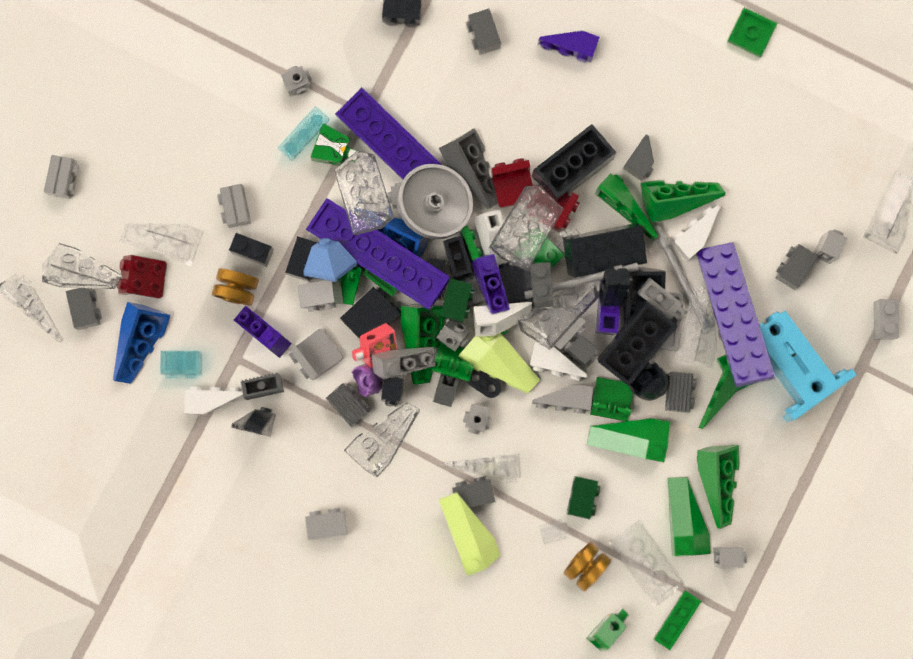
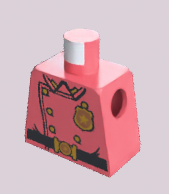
M385 323L361 335L359 338L360 348L352 350V357L354 361L363 360L369 367L373 368L372 354L397 350L395 331Z

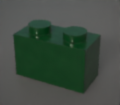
M454 279L449 280L440 318L463 323L464 319L468 320L470 308H467L469 300H473L475 292L472 289V284Z
M574 476L566 512L567 515L590 519L591 516L595 515L597 505L594 504V499L600 493L598 481Z

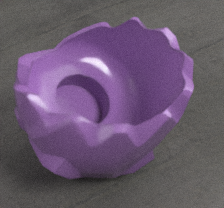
M363 364L353 369L352 374L358 384V393L360 395L368 397L380 392L382 378L373 373V368Z

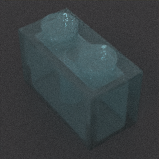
M161 351L160 374L166 375V379H177V375H185V379H196L197 375H202V352Z

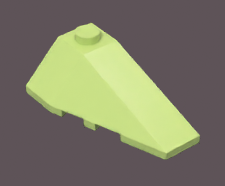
M501 333L493 336H475L459 355L463 361L474 365V370H481L489 374L490 377L505 381L507 385L527 394L540 381Z
M458 493L439 499L467 576L485 570L501 556L494 536L486 529Z

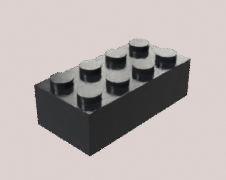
M591 124L533 170L532 177L550 199L557 204L612 161L617 152L594 125Z
M629 224L562 237L567 273L572 277L603 272L606 268H614L618 265L626 266L634 263L641 265L647 263L642 225Z
M645 299L597 358L598 363L629 386L676 329L677 324Z

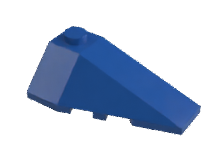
M357 207L354 209V216L420 258L422 257L429 238L415 233L406 225L403 219Z
M127 302L121 319L113 374L114 381L132 383L144 365V359L148 353H152L154 350L153 346L158 338H162L165 334L171 315L142 304Z

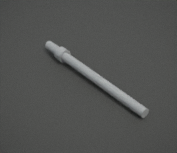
M660 225L653 227L658 235L660 249L663 248L702 330L709 328L703 312L670 247L671 243L668 237H665Z
M637 263L614 267L616 270L618 268H627L629 273L639 270ZM605 271L552 284L553 292L602 280ZM532 290L524 292L526 299L533 297Z

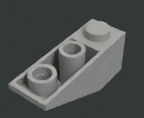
M434 347L389 350L372 354L373 373L383 379L436 366L434 362Z
M571 385L532 400V404H536V408L547 409V406H554L555 410L566 411L567 408L574 409V413L585 414L586 411L591 409L593 387Z

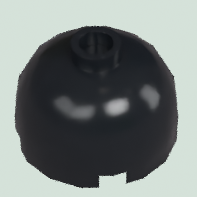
M648 362L637 375L633 384H630L632 393L642 400H656L666 392L669 382L665 370L656 362H653L654 364Z

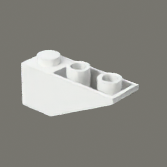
M718 205L715 208L710 206L702 213L704 217L700 220L697 218L688 225L690 229L685 233L681 230L674 236L675 241L672 245L686 261L704 247L720 208Z
M491 211L475 217L474 221L484 256L495 254L497 265L505 263L506 236L501 211Z
M532 302L509 304L510 310L495 314L490 313L488 306L474 307L473 320L476 337L497 335L531 317Z
M534 343L529 367H533L532 371L544 373V370L552 372L551 375L562 377L563 374L569 375L570 379L575 381L587 378V374L555 347Z
M190 387V390H185L184 414L207 415L243 397V392L241 388H229V391H221V387H210V391H202V387Z

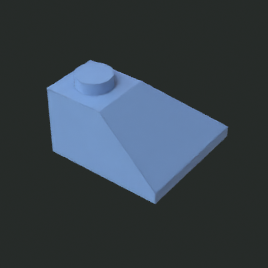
M323 238L311 247L303 274L304 276L335 282L357 265V261L338 241Z

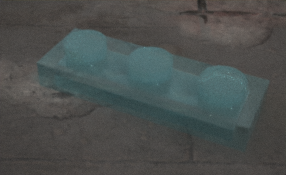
M315 106L277 147L278 150L293 161L319 133L322 124H327L330 118Z

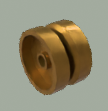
M218 268L216 279L226 285H214L211 295L230 303L252 306L255 296L244 289L256 290L259 279L237 271Z
M591 541L573 557L563 572L570 580L575 579L581 574L576 585L584 592L592 586L612 561L605 553L598 555L593 560L599 548Z

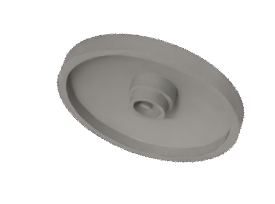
M426 164L413 169L403 179L397 193V206L403 221L415 233L430 239H445L457 234L467 224L473 210V198L468 184L456 171L439 164Z

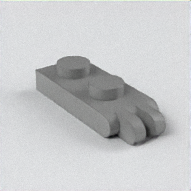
M651 278L637 292L670 319L675 317L680 321L682 317L677 312L680 311L684 315L687 313L682 308L684 305Z

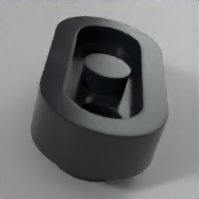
M472 370L469 382L467 381L469 386L488 398H495L500 394L501 385L496 379L481 370ZM473 375L479 376V380L477 382H474L472 380ZM493 385L495 391L489 392L488 386Z

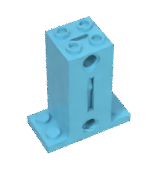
M777 311L765 319L766 324L763 322L759 324L774 374L796 402V404H792L785 409L786 414L782 417L786 422L795 421L857 375L853 369L847 371L843 369L832 374L786 311L782 313ZM770 328L773 329L774 335L770 333ZM812 384L815 386V392L811 388Z

